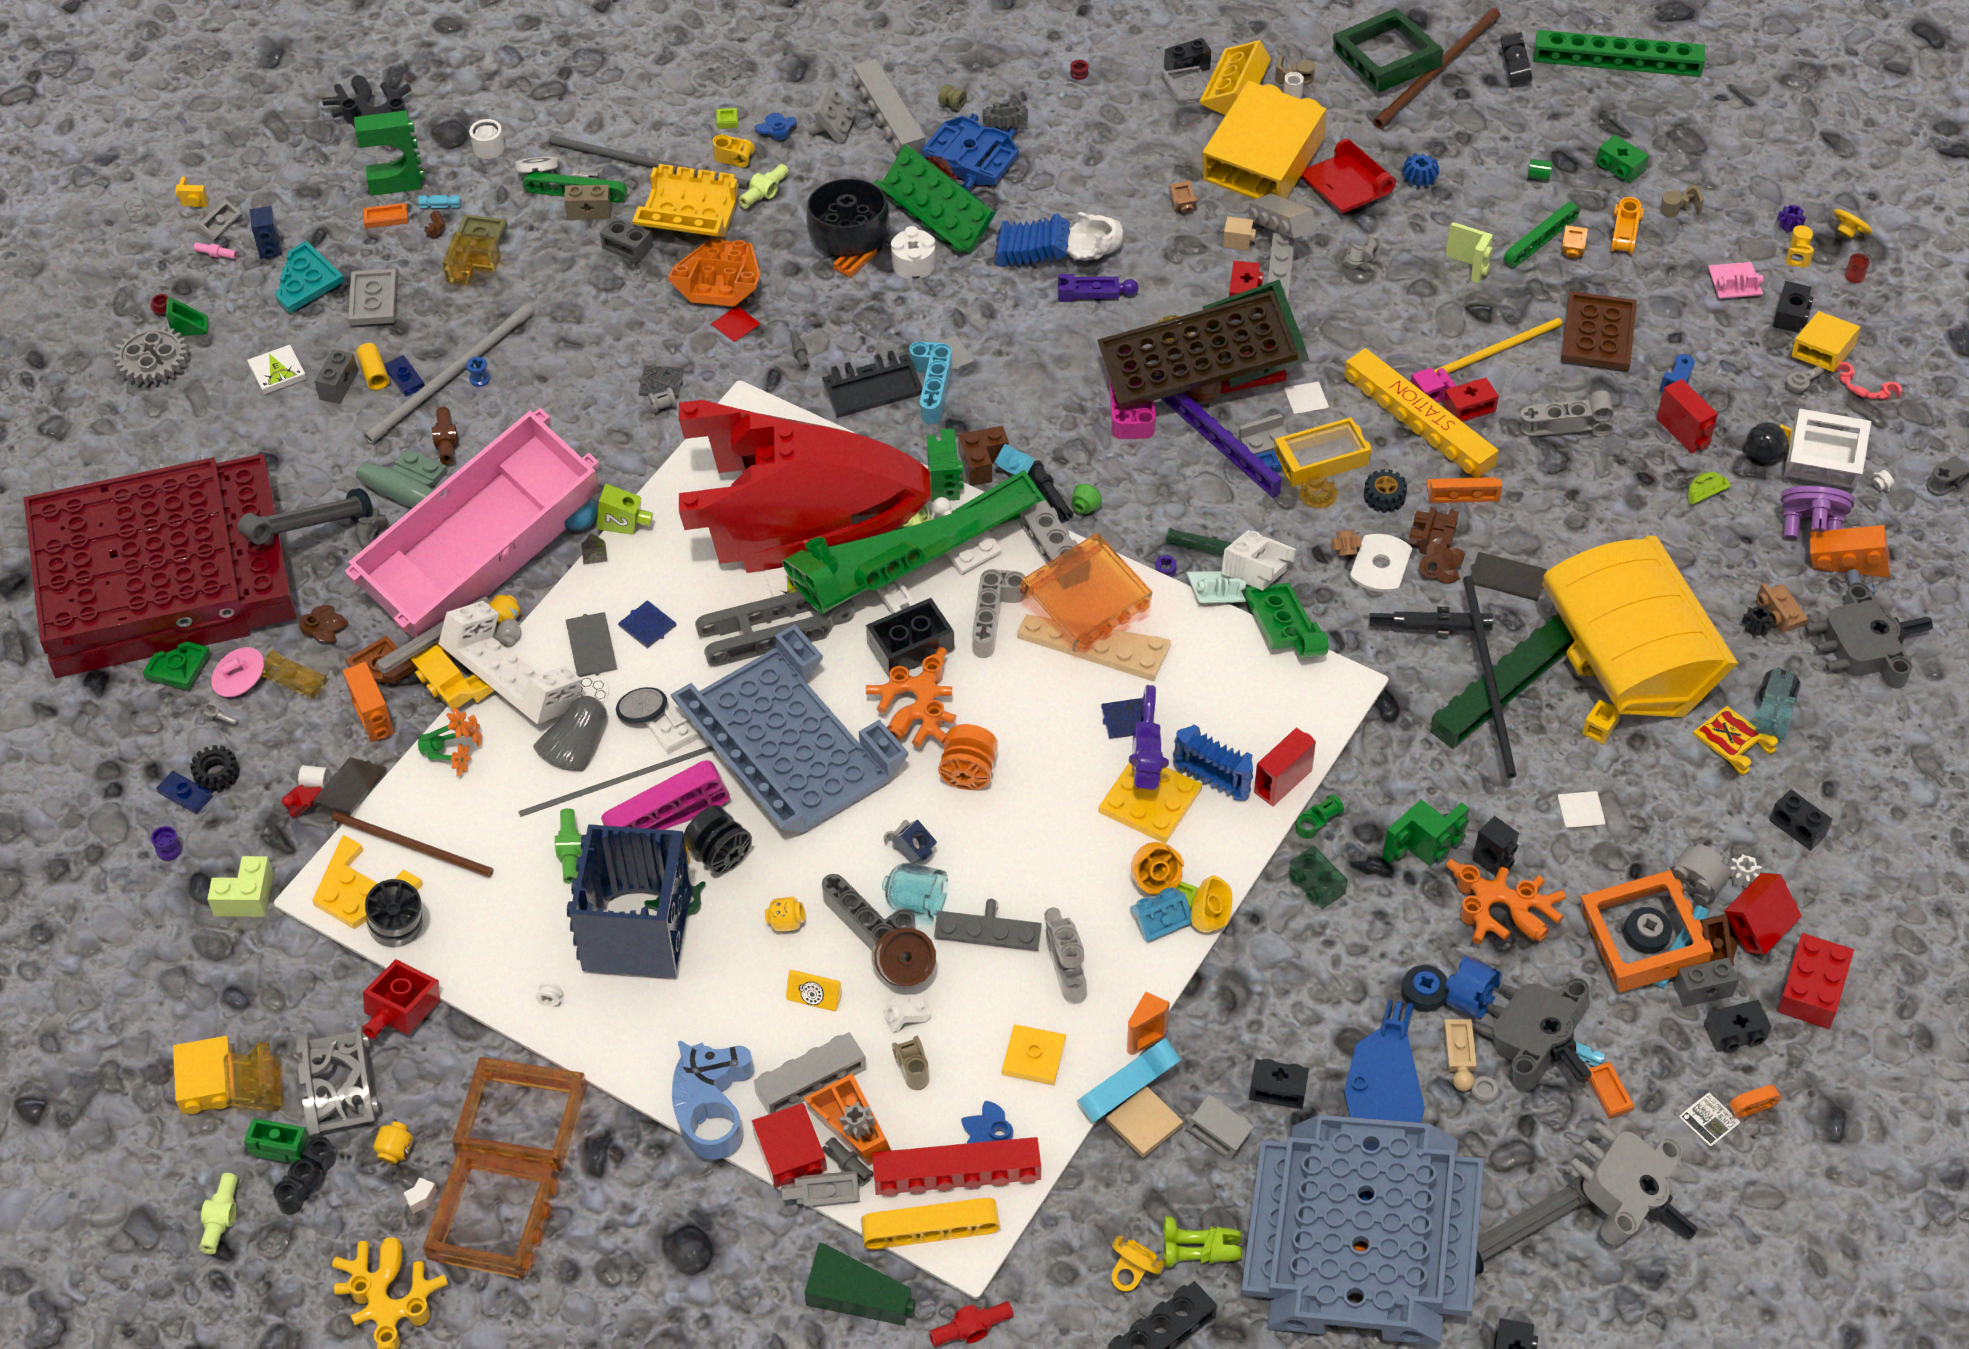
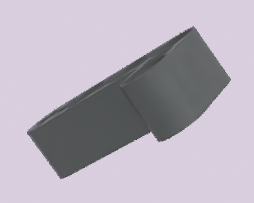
M829 874L823 878L822 892L824 903L871 951L876 940L883 933L891 929H916L915 915L910 910L899 909L884 919L839 874Z

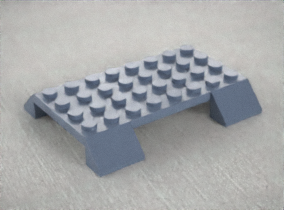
M794 624L775 635L776 648L700 691L691 682L672 693L671 698L782 830L806 832L888 783L909 754L880 720L859 731V742L806 683L823 659V655Z

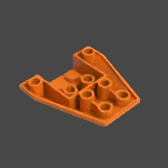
M721 238L707 240L674 265L668 280L692 303L736 306L757 288L760 281V271L752 243H745L742 240L724 241Z

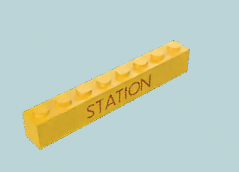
M1364 348L1346 361L1344 377L1350 383L1356 385L1364 394L1378 402L1382 408L1387 409L1399 421L1410 427L1414 433L1419 434L1431 446L1441 451L1449 460L1459 465L1466 473L1474 478H1479L1496 466L1499 452L1497 448L1368 349Z

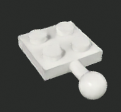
M939 497L934 500L932 508L935 514L945 516L952 513L950 511L951 503L947 498ZM986 530L946 552V555L960 575L997 556L1001 553L1002 549L990 532Z

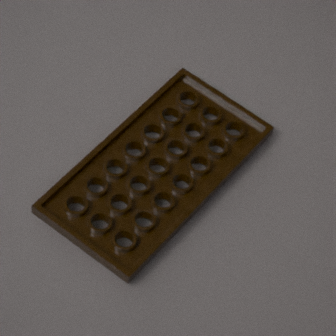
M1273 291L1097 340L1120 410L1298 360L1296 348ZM1258 313L1262 315L1260 317H1253L1254 314ZM1233 320H1239V321H1240V322H1238V323H1230V322L1233 321ZM1211 326H1217V327H1218V328H1216V329H1214V330L1208 329V328L1211 327ZM1262 329L1268 330L1266 333H1259V332H1258V331H1260V330H1262ZM1189 332H1195V333H1196L1195 335H1192V336L1186 335V334L1189 333ZM1244 335L1246 337L1244 339H1236L1238 336ZM1168 338H1173V339H1174V340L1171 341V342H1165V341H1164V340H1166V339H1168ZM1216 342H1223V343H1224V344L1219 345V346L1214 345ZM1146 344L1152 345L1149 348H1143V346ZM1268 345H1273V346H1274L1272 349H1265V348H1264V347H1266V346H1268ZM1195 348H1201V349H1202V350H1200V351H1198V352L1192 351V350L1195 349ZM1125 350L1130 351L1128 354H1120ZM1246 351L1252 352L1250 355H1242ZM1173 354H1179V355H1180V356H1178V357H1176V358H1171V357H1170V356L1173 355ZM1225 357H1227V358L1230 359V360L1225 361V362L1220 361V359L1225 358ZM1151 360L1158 361L1155 364H1148ZM1200 364H1207L1204 368L1198 367ZM1127 367H1135L1133 370H1126ZM1178 370H1184V371H1185V372L1182 373V374H1176V372H1177ZM1157 376L1163 377L1161 380H1154ZM1135 382L1141 383L1139 386H1131Z

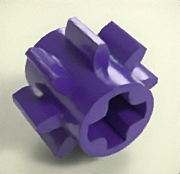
M1797 205L1784 206L1783 211H1779L1777 220L1780 221L1779 227L1784 231L1793 232L1796 226H1804L1806 217L1803 216L1804 210Z

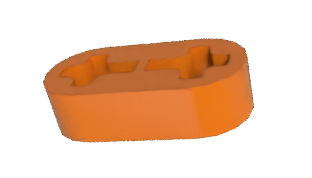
M1770 1084L1736 1096L1730 1101L1729 1107L1736 1118H1743L1777 1105L1781 1101L1782 1096L1776 1086Z

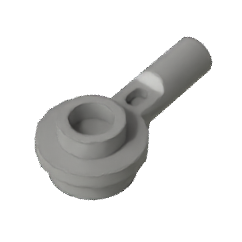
M1816 366L1804 374L1799 372L1789 374L1786 380L1787 388L1793 393H1803L1809 387L1810 380L1824 373V369Z

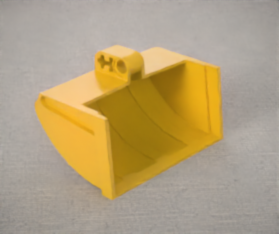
M1647 535L1644 539L1623 540L1594 547L1557 564L1543 576L1542 586L1575 640L1566 652L1568 659L1578 675L1597 676L1619 714L1685 717L1738 664L1657 536Z

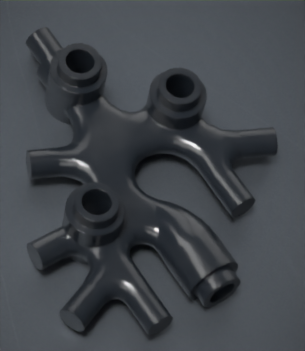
M356 75L351 80V87L357 95L355 98H349L342 85L335 84L334 90L337 96L322 97L323 106L340 105L339 108L330 110L333 119L343 116L344 120L355 128L354 117L405 111V101L402 97L411 91V87L405 84L398 90H391L388 83L383 82L380 84V88L385 94L387 101L380 106H371L369 102L372 98V89L364 76Z

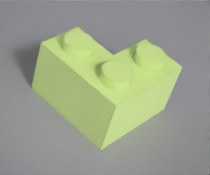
M242 856L238 878L211 879L207 900L214 916L266 917L274 875L268 856Z

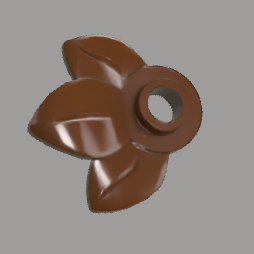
M1439 536L1427 545L1426 556L1419 563L1420 573L1429 579L1437 578L1445 584L1453 583L1459 580V574L1455 568L1463 562L1465 552L1457 548H1447L1445 537ZM1430 562H1433L1436 566L1434 571L1428 569Z
M330 605L318 606L312 610L311 614L303 615L299 620V628L304 635L314 636L316 640L324 643H334V632L348 626V621L342 615L334 613V607Z

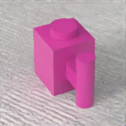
M1430 367L1411 374L1410 382L1437 403L1443 401L1445 388L1449 389L1457 386L1444 368L1438 369L1436 373Z

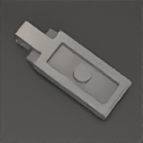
M857 1171L807 1175L795 1178V1183L781 1186L782 1200L796 1199L797 1204H804V1206L858 1201Z

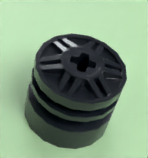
M719 805L709 806L700 811L691 820L684 832L685 846L688 847V850L695 857L700 858L701 862L712 873L718 875L728 872L739 864L748 853L752 844L751 834L740 823L735 822L733 817Z

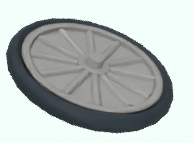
M653 687L634 689L620 698L616 705V714L624 722L644 723L658 717L665 710L667 697L663 691Z

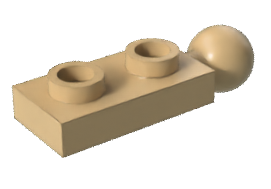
M1445 1019L1444 1034L1448 1072H1456L1453 1077V1084L1457 1090L1466 1092L1474 1086L1475 1079L1471 1072H1475L1477 1067L1472 1019Z

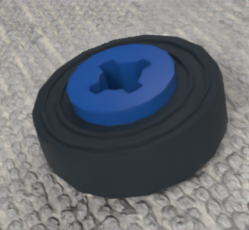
M1415 966L1407 971L1404 976L1401 992L1407 1003H1413V1008L1420 1011L1437 1010L1444 1005L1449 990L1445 988L1448 979L1440 969L1433 966Z

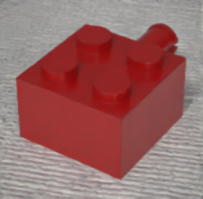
M395 959L363 991L364 1013L372 1017L362 1027L363 1033L368 1038L375 1039L388 1025L409 1035L440 1002L439 980Z

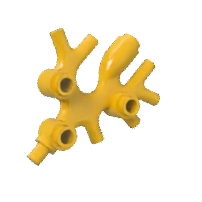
M392 1237L384 1239L380 1245L379 1269L374 1273L368 1271L369 1242L367 1241L358 1242L357 1258L351 1261L336 1256L332 1263L333 1268L352 1274L348 1282L334 1284L335 1295L351 1294L355 1302L359 1304L368 1303L363 1310L352 1314L351 1318L355 1326L370 1319L376 1322L377 1328L374 1331V1339L377 1349H399L401 1341L395 1328L397 1322L401 1318L407 1317L412 1325L421 1326L425 1324L430 1318V1310L426 1298L433 1291L448 1285L444 1274L431 1280H425L424 1262L416 1261L413 1263L411 1291L401 1299L389 1298L386 1290L400 1271L403 1247L399 1239Z

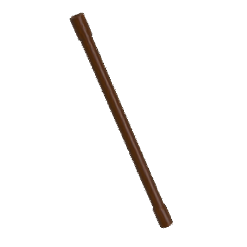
M1491 8L1482 16L1480 21L1442 56V66L1422 74L1393 103L1373 119L1374 125L1382 129L1393 119L1400 109L1500 17L1499 10Z

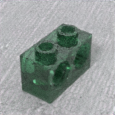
M1315 845L1290 860L1289 877L1295 885H1299L1306 892L1308 899L1312 903H1316L1321 909L1346 894L1348 879Z

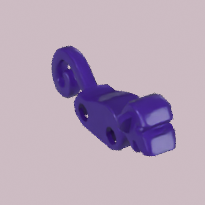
M1146 685L1141 705L1143 722H1136L1134 725L1132 755L1129 756V762L1132 764V770L1134 771V785L1137 788L1155 790L1159 787L1160 772L1169 765V760L1164 758L1161 752V727L1159 724L1153 723L1156 687L1154 685Z

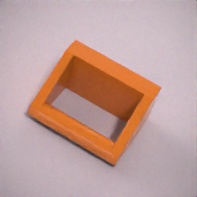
M1145 991L1128 1021V1054L1134 1055L1164 1038L1168 1031L1170 1002Z

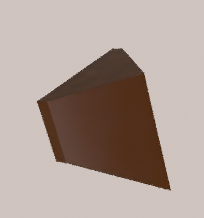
M1723 914L1701 919L1702 935L1705 940L1710 941L1713 948L1710 962L1729 958L1734 966L1733 960L1739 939L1727 915Z

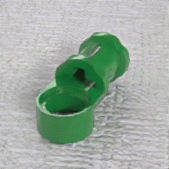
M1330 794L1321 804L1311 806L1310 809L1297 818L1296 833L1305 839L1315 837L1318 829L1326 825L1330 818L1344 813L1342 801L1335 794ZM1310 822L1314 828L1306 830L1300 824Z

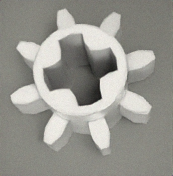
M1744 854L1738 860L1732 858L1730 868L1734 885L1737 884L1747 888L1760 875L1762 866H1757L1756 858L1745 856Z

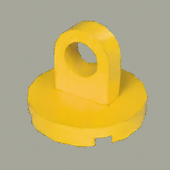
M1118 1235L1112 1243V1247L1121 1255L1112 1272V1282L1115 1287L1122 1291H1130L1139 1284L1146 1270L1155 1274H1161L1165 1267L1163 1259L1157 1262L1158 1256L1155 1255L1156 1253L1134 1240H1128L1126 1243L1123 1241L1125 1237ZM1120 1270H1131L1134 1274L1133 1282L1130 1284L1122 1283L1119 1279Z

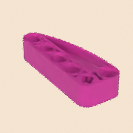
M1125 350L1120 354H1128L1130 351ZM1130 366V367H1127V368H1126V370H1133V369H1135L1134 366ZM1108 376L1112 435L1118 439H1147L1155 434L1156 422L1154 401L1120 410ZM1135 382L1131 386H1139L1141 383Z
M705 760L609 809L602 815L601 821L606 826L665 830L692 820L700 811L709 806L725 804L730 798V793L713 762Z

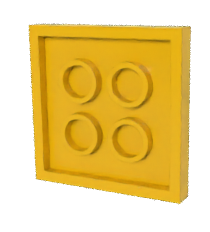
M1129 762L1099 805V813L1166 844L1201 792L1202 783L1166 767L1160 772L1158 788L1155 790L1137 788L1134 785L1132 764Z

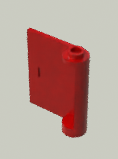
M1343 139L1336 144L1334 157L1306 168L1301 175L1303 180L1341 213L1386 196L1396 186V179L1350 139Z

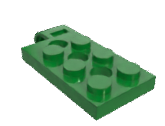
M1290 583L1272 584L1263 591L1253 586L1245 588L1243 595L1271 649L1295 647L1301 658L1327 655L1329 643L1326 633L1321 631L1317 622L1311 623Z

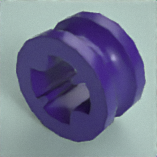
M1163 555L1156 560V571L1169 577H1173L1176 574L1177 563L1172 556Z

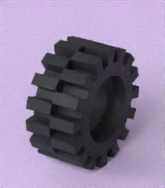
M212 745V750H209L208 746L205 747L204 753L199 750L196 753L197 757L193 756L192 758L193 763H190L191 773L197 787H200L204 792L208 789L209 793H214V789H217V792L220 793L223 787L226 790L230 789L229 783L234 785L236 783L235 778H239L240 772L234 753L232 754L229 748L226 750L225 746H220L218 749L217 745ZM212 766H224L223 769L217 773H206V771Z

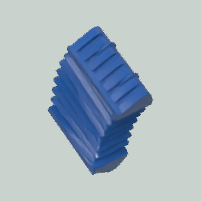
M1059 213L1053 214L1050 221L1045 217L1044 222L1039 219L1037 224L1033 220L1031 225H1029L1026 221L1024 226L1021 221L1018 226L1015 221L1012 226L1007 220L1002 221L998 237L996 238L995 265L1006 267L1009 262L1013 266L1016 261L1020 267L1022 262L1028 265L1030 260L1035 265L1038 259L1043 263L1046 257L1050 262L1052 256L1056 260L1064 258L1069 247L1070 222L1060 216Z
M1194 724L1176 732L1173 764L1180 772L1187 768V776L1194 773L1195 780L1201 777L1203 785L1210 782L1211 789L1217 787L1219 793L1224 789L1227 796L1233 793L1234 800L1246 801L1249 798L1251 780L1253 779L1252 754L1246 752L1241 756L1240 750L1234 754L1233 747L1227 751V744L1220 747L1219 741L1213 743V737L1207 739V733L1201 736L1200 728Z

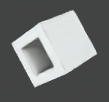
M419 1178L413 1188L404 1192L405 1199L413 1214L431 1204L437 1189L435 1183Z

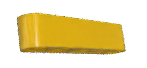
M978 1198L868 1213L861 1217V1228L864 1247L873 1250L993 1234L1000 1229V1221L996 1200L993 1198Z

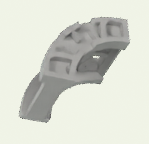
M362 1025L356 1026V1031L312 1040L308 1039V1035L297 1037L296 1048L300 1063L298 1064L300 1085H306L307 1090L303 1092L304 1099L302 1101L309 1135L320 1133V1131L375 1121V1113L379 1112L377 1096L372 1097L366 1056V1048L370 1047V1039L363 1033ZM358 1054L359 1061H357L353 1056ZM333 1059L341 1061L352 1069L348 1079L337 1093L328 1081L313 1079V1077L324 1073L330 1067ZM317 1061L322 1062L320 1065H315L314 1063ZM360 1077L362 1080L363 1089L360 1087H356ZM323 1089L327 1090L332 1097L328 1100L326 1092L323 1097L317 1096L318 1092ZM356 1099H361L364 1103V1114L346 1117L341 1105L346 1101L347 1106L351 1110L356 1111L353 1102ZM336 1110L338 1111L339 1116L341 1117L339 1119L320 1122Z

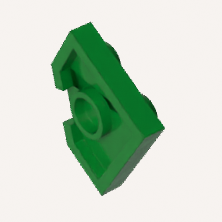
M184 642L177 645L178 649L164 653V651L158 652L150 659L143 671V676L148 680L189 690L211 654L210 649L206 646Z

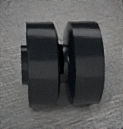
M388 879L376 884L369 891L365 900L367 928L372 938L388 947H400L412 942L419 935L423 924L421 898L416 888L404 880Z

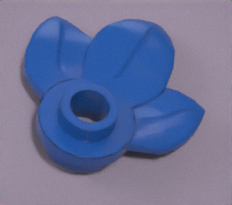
M771 113L766 116V122L755 125V130L760 134H770L775 140H782L789 136L790 128L796 125L797 120L793 116L784 118L780 113Z
M984 1101L982 1115L968 1116L961 1119L965 1132L970 1135L967 1143L1010 1140L1013 1138V1127L1005 1120V1111L991 1101ZM1001 1131L1004 1135L999 1136L995 1135V1133Z

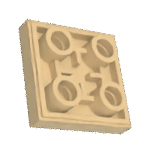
M1147 1086L1139 1090L1106 1117V1123L1142 1158L1183 1126V1121Z

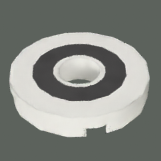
M535 157L522 159L515 162L516 171L531 173L534 170L542 172L556 169L558 167V158Z

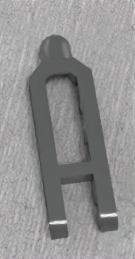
M799 591L702 615L695 621V627L698 635L702 637L718 634L722 636L739 631V636L715 641L704 649L708 664L711 666H721L764 655L776 648L775 635L794 624L810 642L826 639L834 624L850 620L853 617V600L849 599L823 614L818 613L817 616L752 631L751 626L765 622L769 624L776 619L788 616L792 618L796 614L812 610L813 612H818L808 601L798 604L806 599ZM784 606V607H783L782 609H780V610H774V609H776V608H778V607ZM760 612L758 615L751 616L754 613ZM713 624L711 627L704 628L707 625ZM769 640L766 643L760 644L762 641ZM722 652L720 655L712 656L715 653Z

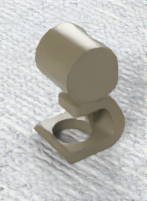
M1279 55L1275 74V81L1277 83H1284L1285 75L1290 72L1300 73L1304 78L1303 85L1313 82L1315 74L1314 62L1304 59L1299 61L1297 66L1290 64L1289 69L1285 70L1283 69L1284 56Z
M1691 185L1683 190L1682 196L1677 190L1666 192L1662 197L1660 212L1666 217H1675L1679 214L1681 207L1688 208L1690 201L1693 203L1697 214H1701L1704 202L1701 189L1698 186Z

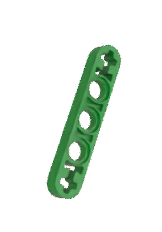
M539 172L527 173L523 181V187L529 193L560 197L565 196V186L609 185L611 202L615 203L623 202L628 191L627 186L619 181ZM549 183H556L559 187H553Z
M1571 201L1567 202L1512 245L1505 253L1503 261L1512 268L1517 267L1563 231L1566 225L1569 226L1573 223L1580 213V207Z

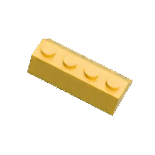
M1257 40L1224 49L1199 101L1201 105L1227 115L1248 81L1260 84L1271 61L1262 42Z

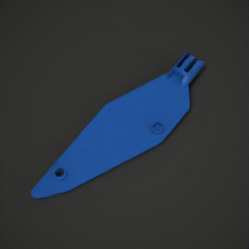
M1388 999L1381 1028L1358 1042L1355 1046L1344 1090L1349 1115L1354 1118L1421 1123L1425 1106L1407 1034L1414 1005L1413 1003L1407 1004L1402 1022L1403 1002H1396L1393 1018L1390 1019L1393 1000ZM1368 1142L1364 1145V1148L1369 1151H1374L1379 1147L1376 1142ZM1367 1191L1368 1198L1370 1200L1374 1197V1194L1370 1191Z

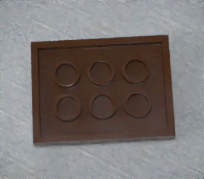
M1570 291L1561 361L1629 371L1637 300Z

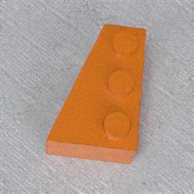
M1885 525L1835 529L1821 533L1818 531L1810 532V555L1813 569L1844 573L1855 569L1862 575L1890 578V555Z
M853 1073L803 1098L809 1111L867 1165L873 1163L872 1152L891 1151L873 1112L871 1116L874 1117L876 1124L870 1125V1135L865 1134L856 1139L853 1133L846 1135L843 1130L844 1125L841 1124L839 1117L845 1116L846 1111L844 1107L849 1108L855 1105L856 1102L863 1109L869 1106Z

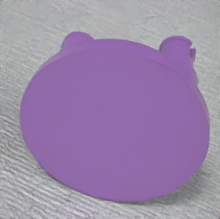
M1797 486L1785 489L1781 493V502L1784 508L1783 517H1785L1783 537L1786 539H1798L1800 519L1803 517H1812L1811 531L1816 532L1818 528L1820 533L1827 530L1841 529L1842 524L1845 522V515L1849 514L1854 507V496L1840 489L1823 486Z

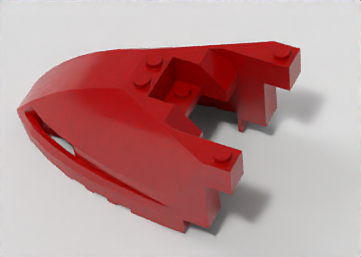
M706 400L679 402V423L684 439L708 436L718 473L742 470V474L731 484V487L679 493V514L684 530L709 527L719 564L743 561L747 573L784 567L783 559L800 550L807 552L805 544L810 539L824 537L828 547L884 534L910 520L931 499L929 470L913 457L888 444L832 427L756 413ZM857 513L858 516L878 514L853 525L851 516Z

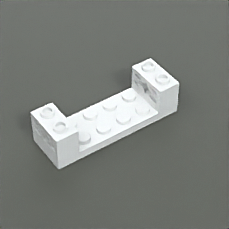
M480 601L446 612L439 645L536 724L564 715L571 704L577 699L582 679L571 669L563 666L539 675L532 667L528 666L498 640L493 638L499 613L491 608L489 604Z

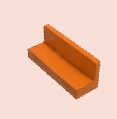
M1496 477L1427 479L1426 483L1429 503L1499 502L1502 491V480Z

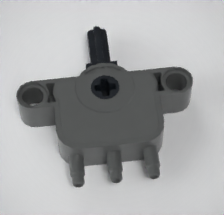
M1854 582L1848 587L1843 605L1832 608L1828 613L1826 621L1806 626V632L1816 633L1823 631L1827 641L1817 644L1816 650L1818 652L1832 650L1837 659L1826 664L1827 670L1843 669L1846 673L1853 676L1880 672L1888 686L1898 689L1906 685L1912 670V663L1901 643H1903L1907 635L1931 630L1933 624L1930 617L1899 622L1897 617H1892L1882 612L1866 584Z

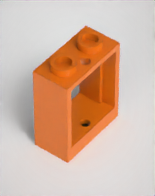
M363 662L342 670L351 701L370 742L384 739L394 734L386 703L367 663Z

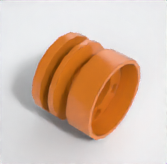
M961 724L950 728L946 734L944 752L941 755L938 767L939 775L949 785L959 789L978 790L987 786L991 779L998 740L990 731L977 725Z

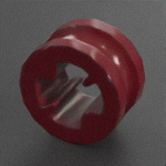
M1075 60L1070 64V75L1073 79L1083 80L1088 77L1089 65L1086 61Z

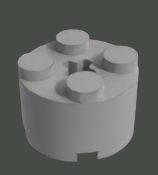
M1689 844L1670 868L1674 878L1681 881L1683 892L1686 891L1693 895L1694 900L1701 905H1707L1708 902L1713 901L1732 875L1729 864L1725 867L1721 863L1724 858L1713 849L1702 844H1697L1696 847H1692V844Z

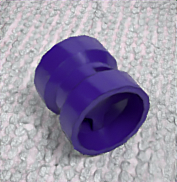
M162 826L152 833L151 842L159 859L172 861L180 856L182 845L174 828Z

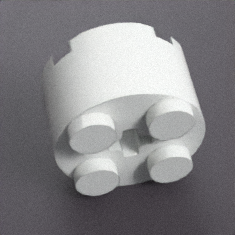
M910 226L893 238L891 241L892 265L897 275L906 279H912V276L924 278L933 272L936 262L934 237L925 231Z

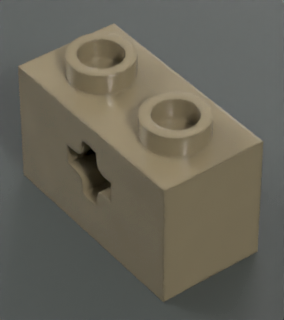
M609 185L565 186L564 203L567 220L611 219L612 203Z

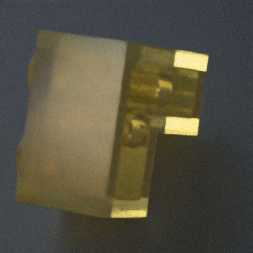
M454 232L443 260L446 282L468 284L473 269L495 271L501 257L497 237Z

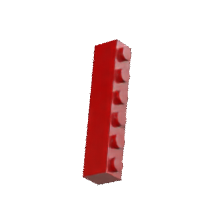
M1038 1137L872 1152L876 1195L893 1196L904 1192L919 1194L925 1190L937 1189L939 1191H948L957 1187L972 1189L980 1185L993 1184L995 1186H1003L1011 1182L1032 1183L1035 1180H1041Z

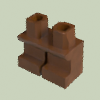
M1430 507L1429 513L1416 511L1413 526L1424 528V530L1411 528L1408 543L1420 546V553L1426 555L1427 545L1433 539L1444 536L1447 548H1451L1459 511L1449 510V514L1437 512L1434 507Z

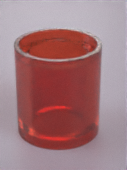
M1860 253L1851 255L1846 268L1845 278L1851 283L1863 282L1869 267V258Z

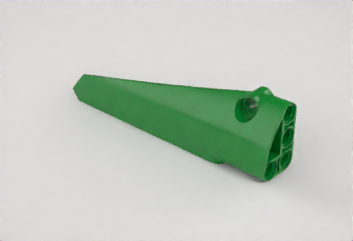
M1010 493L923 523L828 547L824 537H816L810 539L805 544L807 552L800 550L783 559L782 563L786 573L799 592L815 610L823 614L868 589L874 591L1035 505L1037 494Z

